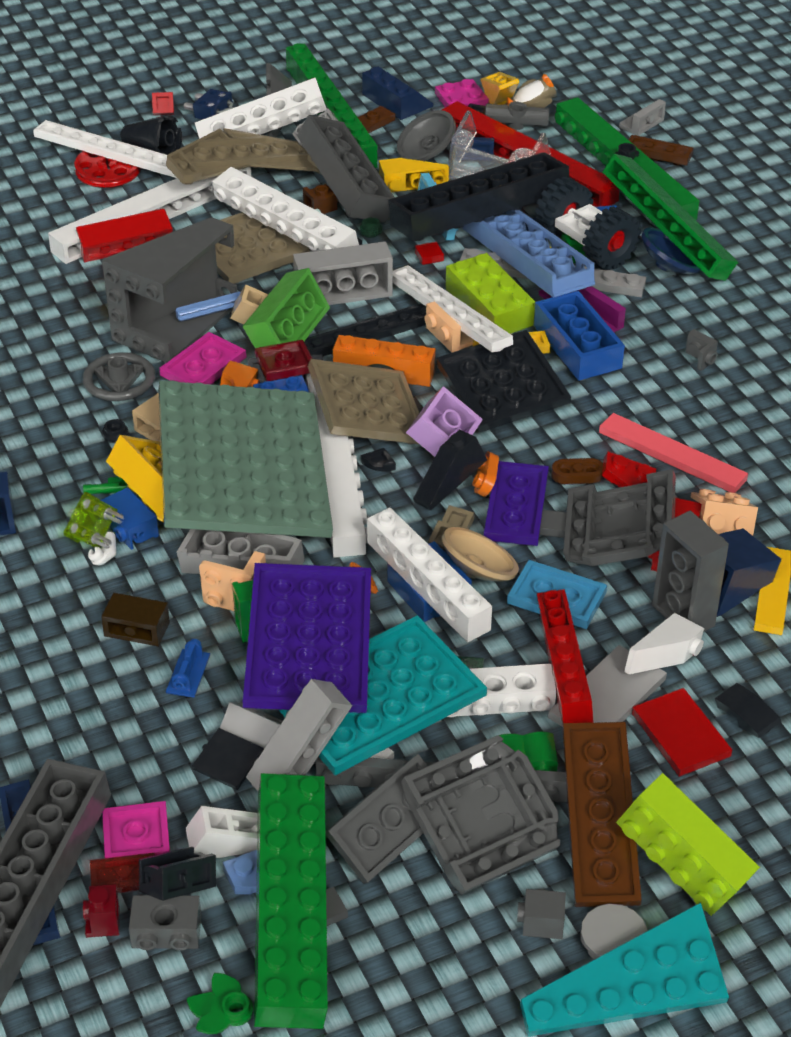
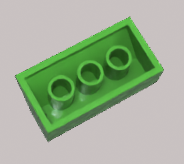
M309 268L287 272L246 321L243 328L256 348L297 340L305 341L330 309V306Z

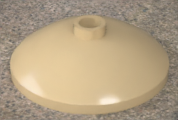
M460 527L447 528L442 535V542L446 552L468 577L484 581L503 582L511 580L517 575L519 567L515 559L491 539L472 530Z

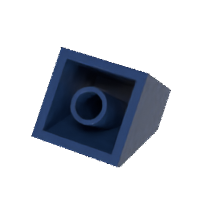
M744 528L718 534L725 539L729 546L717 617L740 604L761 588L772 583L781 562L779 556Z

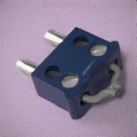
M209 89L205 94L196 93L195 99L197 101L194 103H184L185 110L194 111L195 118L202 120L234 108L231 91L225 92Z

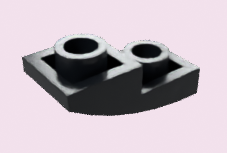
M738 683L715 698L719 709L737 718L740 728L758 738L781 723L780 717L773 709L750 690Z

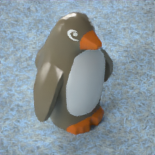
M543 74L538 80L531 79L524 82L512 99L507 97L505 105L518 101L526 104L527 107L545 108L551 104L552 98L557 97V92L550 78Z

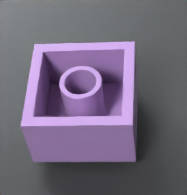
M443 386L427 402L406 433L435 457L440 446L452 434L460 429L473 435L483 419Z

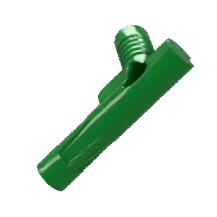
M120 477L108 478V483L84 484L83 493L84 495L116 493L127 488L128 484Z

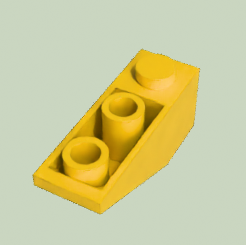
M405 158L379 160V175L391 192L418 189L421 173H429L437 185L449 181V166L447 164Z

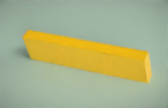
M767 547L781 558V562L773 582L759 590L753 631L782 635L791 576V550Z

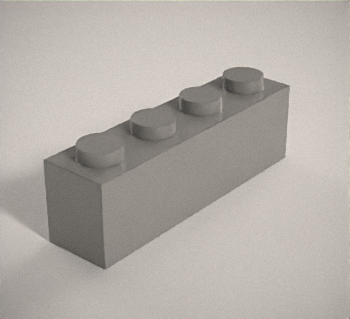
M311 679L303 688L293 707L287 712L277 731L271 736L269 743L259 758L255 760L246 778L258 791L261 773L306 775L351 709L352 704L332 682Z

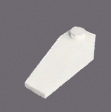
M676 613L672 614L630 648L624 672L634 674L685 663L693 655L697 656L700 653L704 641L701 640L704 628Z
M201 806L186 827L189 847H194V854L203 853L207 855L212 853L216 855V858L241 855L257 850V813Z

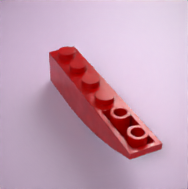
M565 589L537 593L549 664L552 666L562 725L563 723H594L592 698Z

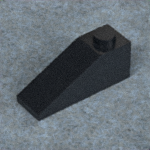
M459 429L440 446L413 498L415 503L432 510L487 461L476 436Z

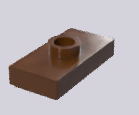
M379 106L359 116L358 119L368 133H371L395 121V113L383 106Z

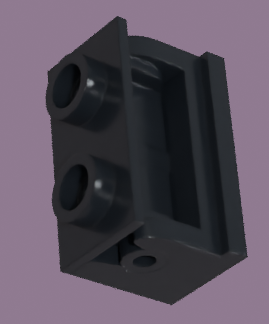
M188 847L139 859V892L164 901L216 887L215 854H194V847Z

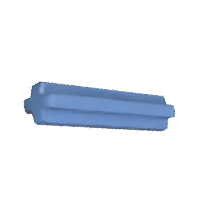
M241 292L178 307L175 310L176 317L181 322L233 308Z

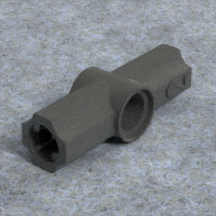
M518 101L511 102L509 105L486 104L485 106L486 116L514 130L523 129L524 126L546 128L548 126L549 108L527 107L526 104Z

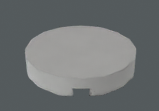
M606 904L597 906L587 913L582 921L580 940L582 945L584 944L588 950V954L595 960L647 932V927L644 920L634 910L623 905Z

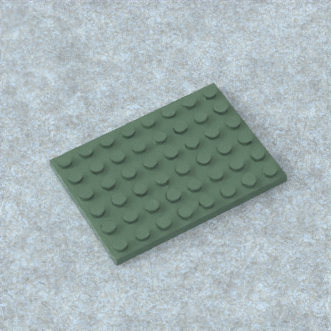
M159 380L158 394L165 528L332 537L333 525L314 393Z

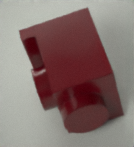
M116 884L89 886V900H83L86 938L118 936L120 905Z

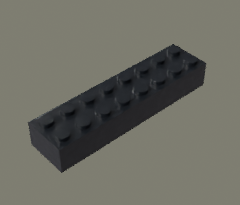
M543 152L388 200L390 225L412 241H421L427 236L440 235L446 230L462 228L466 224L481 222L491 216H500L510 210H519L523 206L537 204L538 199L543 198L541 194L543 190L547 191V186L550 183L554 185V180L558 178L562 180V177L569 178V166Z

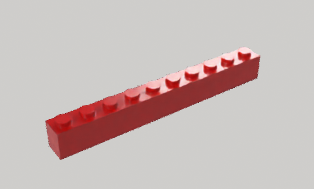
M458 101L442 109L450 113L456 122L455 137L494 138V157L510 163L545 152L569 166V177L587 187L593 196L590 197L593 199L592 206H612L619 201L620 189L605 174Z

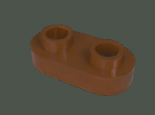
M595 458L559 459L552 465L551 476L554 481L564 485L597 483L603 479V462Z

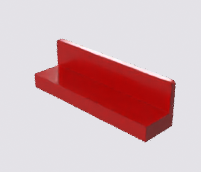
M158 209L76 227V232L81 242V256L85 263L107 258L173 232V228L165 209Z

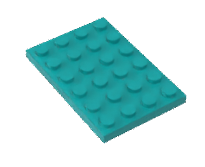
M417 615L369 639L367 713L348 712L318 757L336 776L487 696V687ZM278 709L286 717L289 710Z

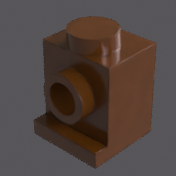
M327 184L318 185L312 189L308 187L303 188V204L313 209H319L322 214L338 210L337 197Z

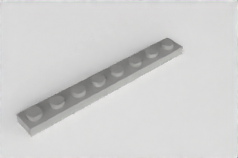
M465 248L459 260L463 261L479 254L488 253L509 276L528 279L495 252ZM594 269L595 285L593 287L597 290L642 298L646 285L645 276L619 273L613 270Z

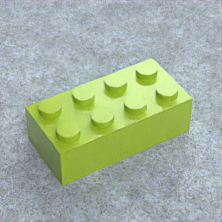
M488 253L479 254L446 266V290L509 334L534 326L535 301Z
M663 773L637 797L616 822L622 828L624 834L628 838L633 839L646 852L650 860L666 871L671 880L676 885L682 887L694 899L696 905L701 903L703 910L710 916L737 893L760 868Z

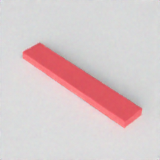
M612 413L600 425L599 433L728 492L736 493L747 481V472L615 413Z

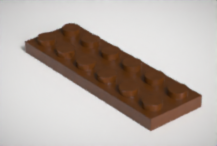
M626 722L563 723L575 907H597L606 904L641 906L642 898L637 843L633 839L628 838L622 831V828L616 823L633 803Z

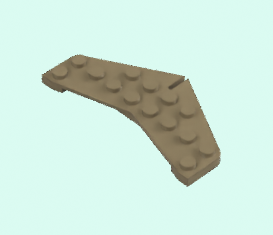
M219 128L168 154L166 160L167 168L183 184H192L196 181L221 175L230 167L237 170L247 167L315 171L320 174L319 169L311 160L306 149L297 141L226 128L223 131Z

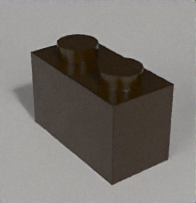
M119 593L112 594L101 616L105 637L158 647L170 623L168 602Z

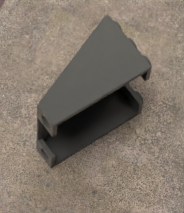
M210 217L103 259L102 265L112 341L167 363L201 338L233 308L180 322L176 317L175 310L178 307L224 296L222 287L227 288L231 294L238 292L236 284L220 279L217 275L215 244L220 243L231 248L234 246L233 225Z

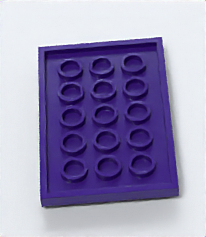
M255 563L243 708L290 710L301 695L303 688L311 679L332 682L352 704L349 712L367 713L371 568Z

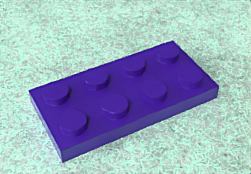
M499 461L496 481L490 494L484 528L485 537L496 542L538 546L549 466Z

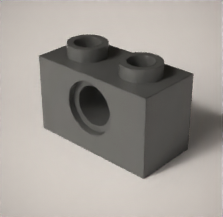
M133 895L129 923L132 948H140L142 950H152L154 948L176 950L199 949L202 917L200 896H179L162 901L149 895Z

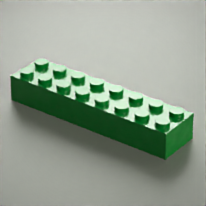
M261 773L257 811L254 1027L323 1029L328 1010L325 776Z

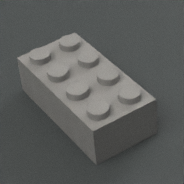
M386 241L293 254L294 271L309 268L329 305L391 297L393 295V257Z

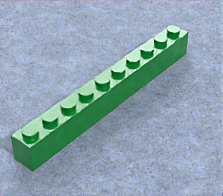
M297 43L286 47V68L295 82L299 84L316 78L326 108L330 109L339 121L345 123L372 165L378 168L376 142L306 44Z
M578 97L557 103L555 122L605 166H607L613 154L618 152L620 144H632ZM636 147V150L639 151V156L635 157L634 161L683 209L697 220L700 200Z

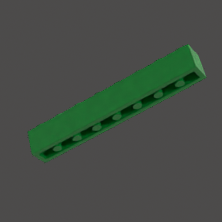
M614 153L603 173L709 278L726 281L738 264V261L632 158Z

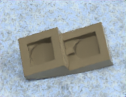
M449 505L442 521L438 520L428 544L435 541L440 548L445 549L442 542V535L445 530L450 527L470 529L475 519L474 512Z

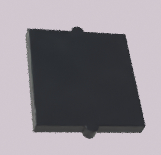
M218 728L208 744L202 746L203 751L192 765V769L238 790L264 748Z

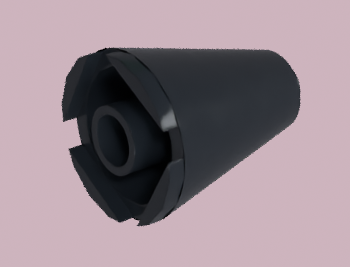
M168 115L127 124L120 133L121 140L124 143L166 155L180 149L182 143V131L176 125L178 120Z

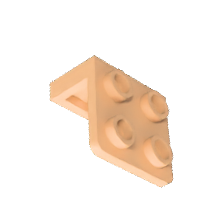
M435 301L426 304V328L451 353L473 345V339L462 332L461 326Z
M700 489L699 493L691 492L690 498L702 504L700 519L704 520L717 534L744 528L753 536L758 507L749 503L750 499L732 492H725V496L715 494L716 491L709 489Z
M254 551L243 570L206 560L202 561L199 565L203 601L213 607L234 611L232 583L253 580L255 563H266L265 553Z

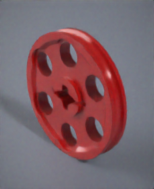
M82 151L74 162L77 178L81 182L94 187H116L126 184L135 179L141 170L140 167Z

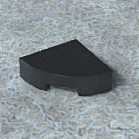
M385 448L361 455V463L369 469L382 472L396 470V463Z

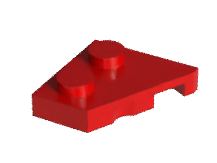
M609 451L603 460L602 476L611 483L616 484L619 488L647 483L646 475L656 473V468Z

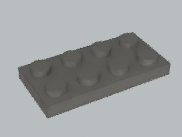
M419 754L412 756L325 831V835L363 884L368 883L423 834L418 821L406 801L401 783L405 776L427 767V764Z

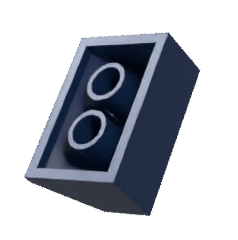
M379 66L362 73V95L377 105L383 106L395 113V117L400 120L433 107V103Z

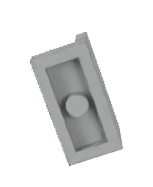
M658 99L620 122L619 128L637 136L643 134L664 121L666 102Z
M229 702L220 728L265 749L271 736L277 731L283 720L255 708H243L242 702Z

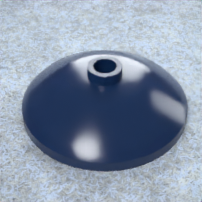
M650 227L644 229L642 232L643 244L651 258L656 261L655 264L658 268L681 274H695L701 271L661 230Z

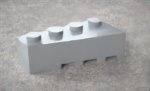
M190 529L177 550L181 573L200 574L199 565L204 560L243 570L254 551L265 553L266 563L303 565L305 561L302 540L277 534Z

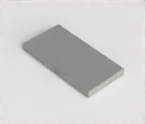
M618 645L586 675L592 698L594 723L623 722L632 714L633 706L643 703L666 680L667 673L660 668L634 674L625 673L629 650ZM557 703L549 710L548 718L563 727Z

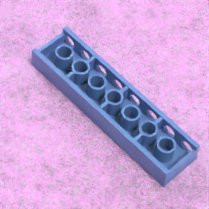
M510 210L506 212V215L503 213L500 216H491L481 222H472L463 227V230L495 252L500 258L553 298L595 285L594 262L520 210ZM525 222L528 226L529 231L526 230ZM548 239L551 242L552 248L549 246ZM572 256L575 259L576 267L573 264Z

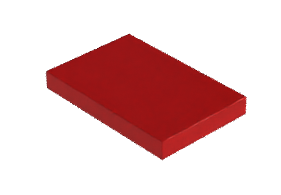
M684 688L632 707L634 718L679 777L731 757L732 748Z

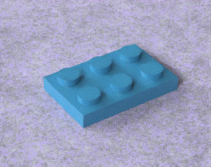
M528 560L507 596V604L540 614L537 593L565 589L573 625L587 629L607 592V584Z

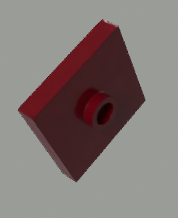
M303 340L255 349V357L267 381L310 373L308 364L312 357Z

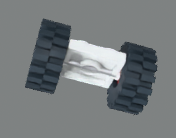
M562 177V180L558 178L554 180V185L550 183L547 186V191L543 190L541 193L543 198L538 199L537 204H539V207L535 208V213L538 214L535 218L541 226L562 239V232L584 245L582 249L587 258L607 270L618 268V264L622 266L625 264V259L629 260L632 257L630 253L636 251L637 247L635 245L641 239L638 237L641 234V229L639 228L641 225L635 217L618 207H610L609 210L605 208L600 211L591 205L593 204V199L590 197L593 195L589 189L570 177Z

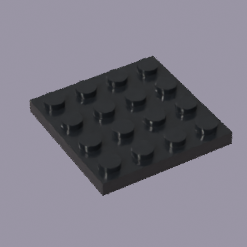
M527 330L511 334L513 336V345L505 347L498 352H491L479 344L437 357V366L456 397L483 419L477 427L479 433L571 403V395Z

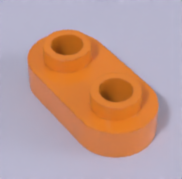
M490 451L485 454L487 461L477 469V474L472 482L474 493L482 497H486L490 493L497 477L499 456Z

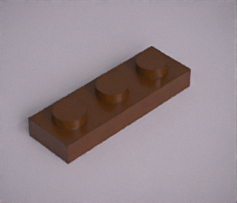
M631 135L629 138L632 144L649 158L656 161H667L675 165L687 166L693 155L694 147L637 135Z

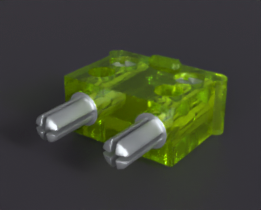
M84 492L76 508L70 509L68 513L70 520L63 533L65 537L77 543L81 541L92 547L102 546L108 549L110 546L102 541L112 544L110 539L105 538L112 521L118 524L123 522L114 516L123 520L124 516L117 513L116 508L100 501L99 498L90 493Z

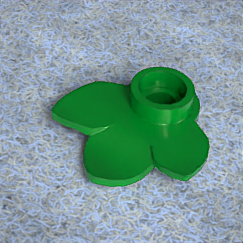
M222 973L213 974L212 992L187 998L190 1011L200 1018L196 1030L205 1034H217L223 1032L229 1026L243 1025L252 1018L254 1012L253 1003L247 995L241 992L240 983L235 978ZM234 1009L241 1010L239 1012H232Z

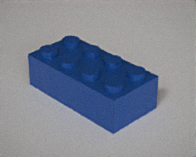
M579 291L535 302V328L538 331L545 330L550 346L578 381L622 369L624 343Z

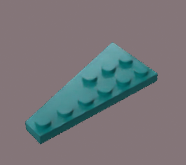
M701 903L522 998L520 1006L527 1036L530 1037L727 1003L729 995Z

